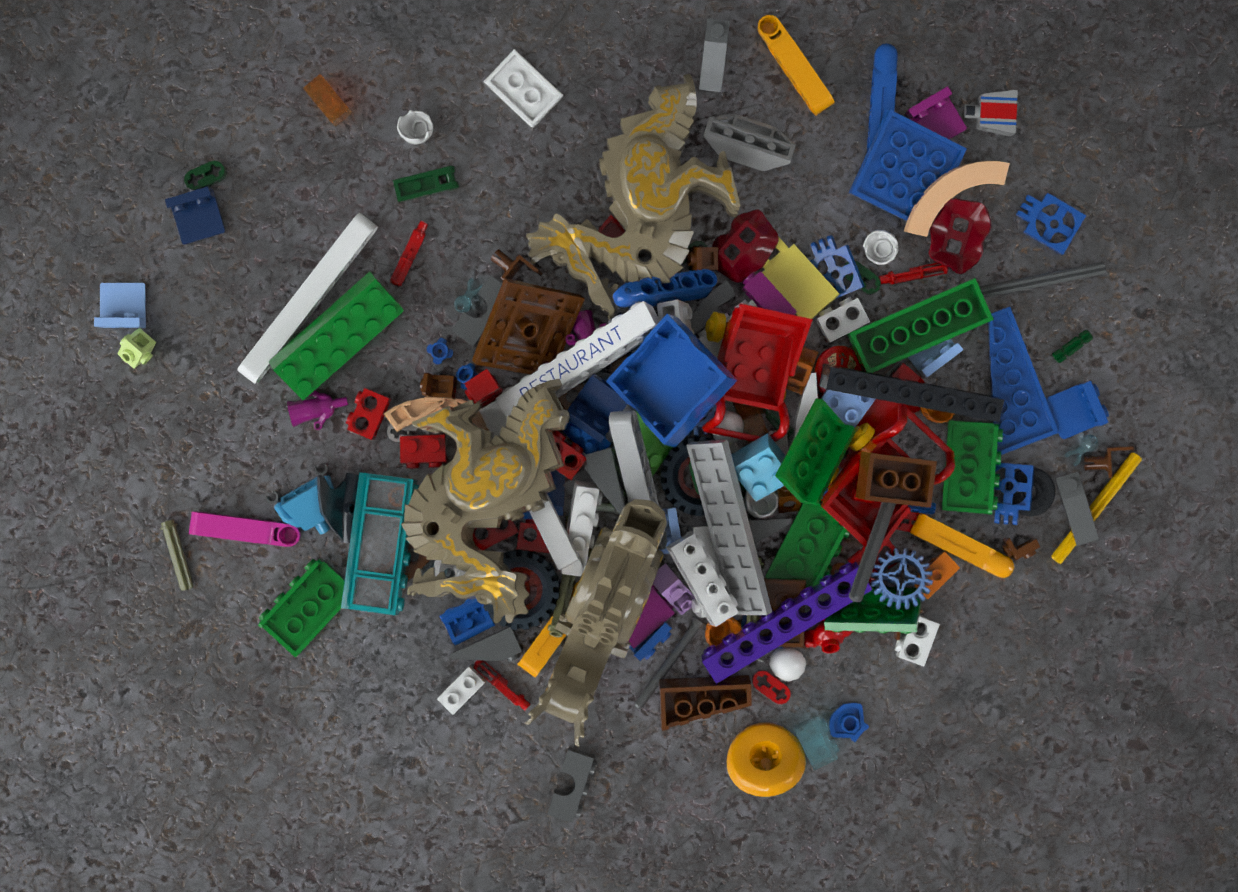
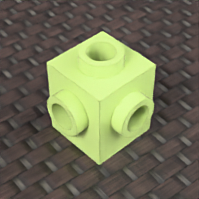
M138 328L131 335L127 334L121 340V348L118 355L135 369L141 363L145 365L152 358L151 352L156 341L141 328Z

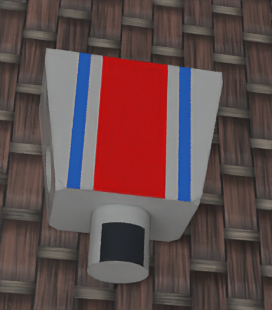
M1018 90L981 94L978 97L977 105L965 104L964 118H976V129L1013 136L1016 133Z

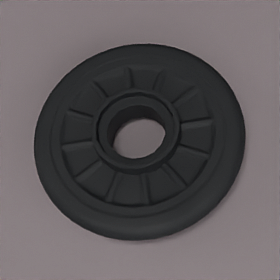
M1034 467L1033 486L1036 488L1037 493L1032 498L1031 511L1019 510L1021 515L1031 517L1043 514L1051 507L1055 499V485L1052 478L1039 468ZM1018 470L1015 472V480L1017 482L1027 483L1028 478L1023 471ZM1012 482L1007 483L1006 490L1010 491L1013 489L1014 485ZM1016 491L1013 494L1012 505L1021 503L1026 498L1025 492Z

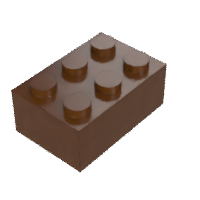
M861 452L855 498L931 508L937 461Z

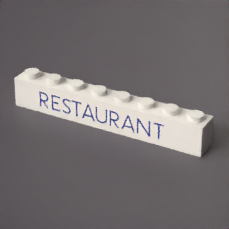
M644 301L635 303L629 311L615 316L611 323L605 327L597 328L588 338L577 341L573 348L559 353L556 359L541 365L538 371L532 375L524 376L515 386L504 389L496 400L506 420L507 416L511 415L513 405L517 406L521 395L531 388L549 380L560 379L562 386L555 392L559 398L591 377L592 374L602 370L643 343L645 337L660 322L653 306Z

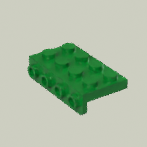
M816 398L775 476L801 503L818 505L856 433L855 427L844 424L823 399Z
M948 421L947 446L954 451L955 469L944 481L942 510L992 515V510H997L998 497L994 496V487L999 488L1000 474H995L996 465H1001V451H997V443L1002 442L1003 429L999 428V424Z
M802 503L765 577L806 579V588L809 586L813 588L820 583L819 581L822 577L830 573L832 566L829 564L833 557H838L843 547L840 545L843 537L847 538L850 533L824 510L821 504L811 505Z
M319 558L317 561L312 559L304 568L307 572L302 577L296 576L289 584L292 588L286 594L282 592L274 600L276 605L271 611L267 608L259 616L261 621L258 626L260 628L263 627L295 658L342 609L341 603L345 579L322 558Z
M838 586L837 588L843 590L848 586ZM872 587V590L863 596L861 602L853 601L825 618V630H832L833 632L855 631L858 633L866 631H877L879 633L901 632L904 634L917 632L921 601L916 598L918 601V606L916 607L913 606L912 602H909V609L907 610L904 607V603H901L900 609L897 610L895 602L892 603L891 607L887 606L889 600L887 598L885 601L880 602L879 599L883 594L875 595L874 590L878 587ZM886 587L888 591L896 595V587ZM906 587L903 596L914 593L918 588Z

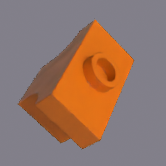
M803 346L794 377H788L786 389L802 395L818 351Z
M945 551L936 558H932L928 562L929 567L924 570L932 571V576L926 579L933 581L932 585L926 586L930 589V593H922L926 599H929L960 569Z

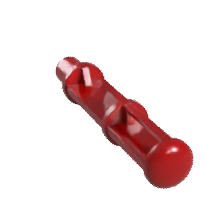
M420 221L418 227L413 230L390 278V282L393 285L402 286L426 236L425 231L429 224Z
M933 263L912 267L909 272L894 274L890 271L886 275L879 276L881 285L887 283L894 285L947 274L949 267L942 264L923 269V267L941 264ZM941 271L944 272V273H938V274H933V275L925 276L926 274H931V273H936V272H941Z
M477 660L474 663L473 668L514 705H519L524 711L531 705L524 699L522 693L516 695L507 687L508 681L484 660ZM484 662V663H485L488 667H490L497 675L494 676V675H493L489 670H487L481 663ZM479 667L493 680H488L482 673H480L477 670V668Z

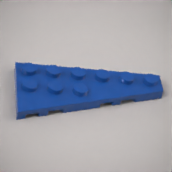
M1011 307L991 313L994 320L988 322L991 396L1004 399L1000 421H992L995 424H999L1000 429H1003L1002 442L997 443V451H1001V455L1059 433Z

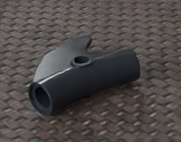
M346 473L344 480L334 489L329 487L323 475H318L317 491L320 513L329 527L340 538L341 543H350L359 475Z

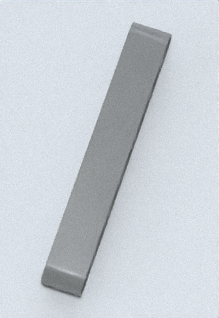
M634 410L611 412L609 415V426L628 502L630 503L634 499L653 501L659 506L637 413ZM664 531L658 549L666 548V531Z

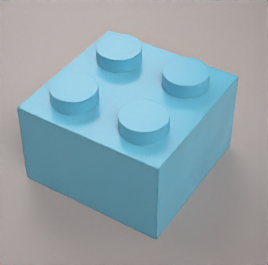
M768 433L731 454L738 480L755 501L784 486L775 475L786 455Z

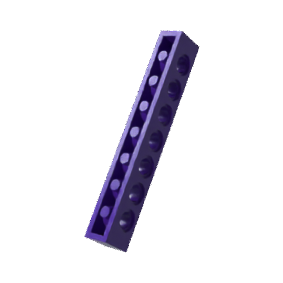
M857 562L852 564L846 563L840 567L839 572L836 574H829L823 577L818 585L813 588L809 586L803 589L798 597L785 600L781 603L780 608L775 611L772 610L768 615H762L761 619L755 623L753 621L747 623L742 627V631L737 634L731 633L722 640L723 642L717 646L711 645L707 647L701 655L702 663L716 684L852 603L853 601L849 598V593L859 568ZM843 581L848 582L849 586L846 589L841 590L837 588L839 583ZM869 582L864 595L872 590ZM823 593L830 595L826 601H820L818 597ZM803 605L810 607V610L806 613L798 611ZM783 617L791 619L786 625L779 623V620ZM763 629L771 630V634L768 636H761L759 633ZM745 640L752 642V645L748 648L740 646ZM725 652L733 654L728 660L721 658V655Z

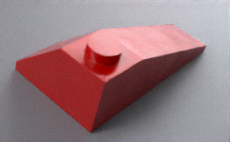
M904 363L899 364L890 375L892 377L925 383L920 376ZM876 399L857 426L868 423L875 430L872 437L874 438L895 425L898 421V406L901 403ZM906 405L913 413L920 410V407Z

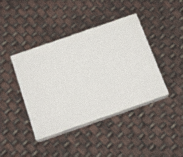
M515 49L483 81L532 129L564 97Z

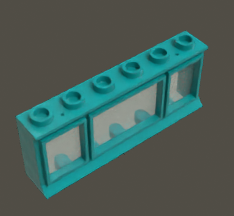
M359 472L341 608L395 616L399 615L400 611H403L405 598H402L403 588L406 589L408 575H405V569L410 564L411 553L408 552L409 542L406 539L408 535L401 523L404 522L405 504L409 505L414 490L420 486L417 485L418 480Z

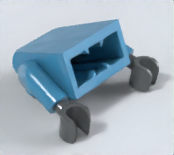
M324 463L325 471L323 473H319L317 466H315L316 474L323 475L329 487L334 489L331 477L328 476V465ZM317 477L283 497L280 492L273 490L276 495L275 501H272L270 496H266V501L275 505L274 509L283 522L296 528L301 527L304 531L315 526L319 534H324L330 530L329 525L320 513Z

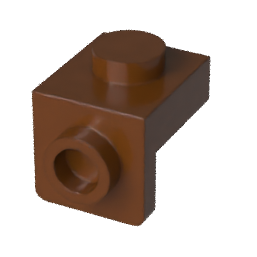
M689 247L690 251L687 255L689 270H718V247Z
M424 373L420 382L421 393L426 397L455 400L457 377Z
M1005 537L1002 539L1004 542L1002 548L1005 554L1015 560L1021 557L1027 559L1037 553L1036 549L1040 548L1037 539L1034 538L1014 547L1010 538Z

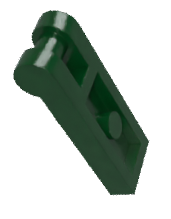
M447 166L393 180L398 203L460 188L454 176V173H456L455 167ZM445 176L447 183L440 184L439 177Z

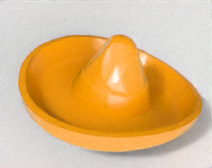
M770 722L756 723L742 730L732 741L727 753V771L733 783L742 791L761 797L776 796L793 788L802 778L806 766L805 753L797 737L788 729Z

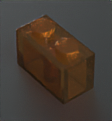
M321 74L303 87L335 127L352 114V111Z

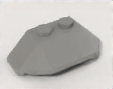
M737 114L709 117L703 135L718 155L725 151L727 160L760 171L790 164L796 146L777 127Z

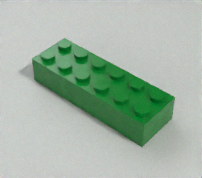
M369 271L271 358L269 363L273 371L304 400L397 318L404 309Z
M974 278L852 331L847 336L862 370L873 373L994 319L977 280Z

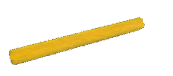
M1130 453L1089 506L1093 521L1098 518L1142 461L1138 454ZM1072 530L1051 555V558L1059 564L1063 563L1076 546Z

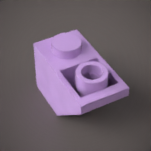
M665 563L658 569L653 584L668 602L683 615L692 607V599H695V597Z

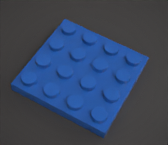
M887 109L849 193L907 221L915 204L917 205L920 198L924 195V191L943 174L959 167L967 148Z

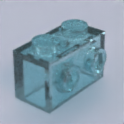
M816 715L793 726L814 771L839 759L836 754L839 752V748L834 739L829 740L826 732L830 730L824 719L819 720Z

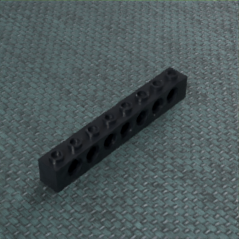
M829 364L823 365L819 386L826 390L996 422L1000 421L1004 399L996 396Z

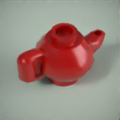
M825 619L821 621L815 630L804 632V646L807 648L820 646L824 653L837 652L844 638L853 633V631L833 632L832 630H825Z

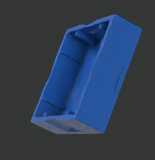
M666 314L645 337L641 346L624 360L606 382L627 404L638 412L643 422L664 445L676 447L737 382V379L678 317Z

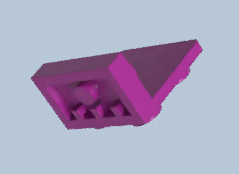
M948 86L908 109L905 113L908 119L947 139L953 138L967 128L949 98L952 92Z

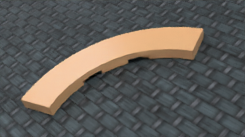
M980 161L961 165L943 174L924 191V195L920 198L917 205L915 204L907 220L904 232L927 237L938 212L951 198L963 190L977 185H1004L1010 163Z
M424 397L401 403L386 411L384 416L396 432H399L405 427L412 425L413 421L448 406L454 408L467 401L457 398L454 400ZM478 411L472 418V422L478 428L489 431L480 411Z

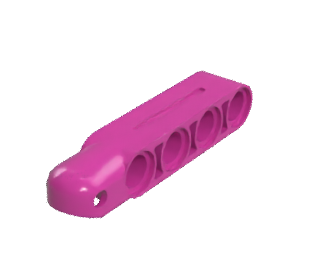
M192 511L189 534L284 547L296 545L301 538L299 528L287 523Z

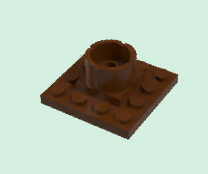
M504 278L472 361L476 365L532 375L538 371L541 365L550 363L556 359L559 353L563 352L566 345V336L571 333L585 298L580 294Z

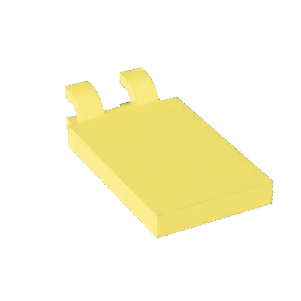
M779 237L778 244L775 247L779 253L770 261L769 259L763 266L765 270L762 273L795 308L797 316L813 319L837 298L839 293L795 244L788 248Z

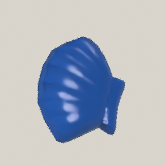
M856 702L840 705L831 715L829 721V731L832 737L851 738L854 743L869 728V725L864 723L863 707L860 703Z

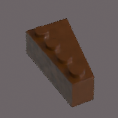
M749 675L729 676L717 684L712 677L659 679L662 731L676 725L689 724L690 721L697 719H707L711 715L718 713L724 714L752 706Z

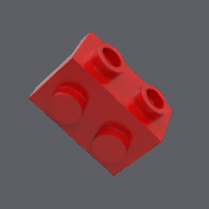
M446 435L400 436V463L406 465L407 469L420 468V464H429V468H440L442 464L447 463Z

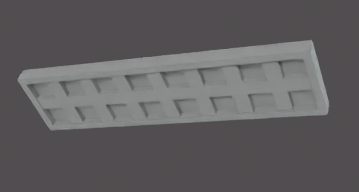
M728 440L691 442L686 446L720 574L727 584L725 587L727 593L732 594L738 603L736 608L739 613L736 615H768L772 612Z

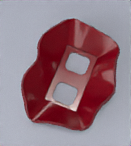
M957 198L950 199L943 206L930 227V258L949 267L957 274H964L975 266L983 256V241L991 231V220L986 206L976 201ZM958 217L968 221L969 224L965 233L953 229L955 218ZM949 239L961 242L962 246L958 254L946 250Z
M755 209L737 215L731 223L729 232L719 235L713 241L712 247H718L717 271L728 277L731 281L742 282L751 273L761 269L778 244L779 236L777 231L772 227L761 210ZM747 227L756 234L755 238L748 244L740 238V234ZM731 244H734L740 250V254L734 260H730L725 255V250Z

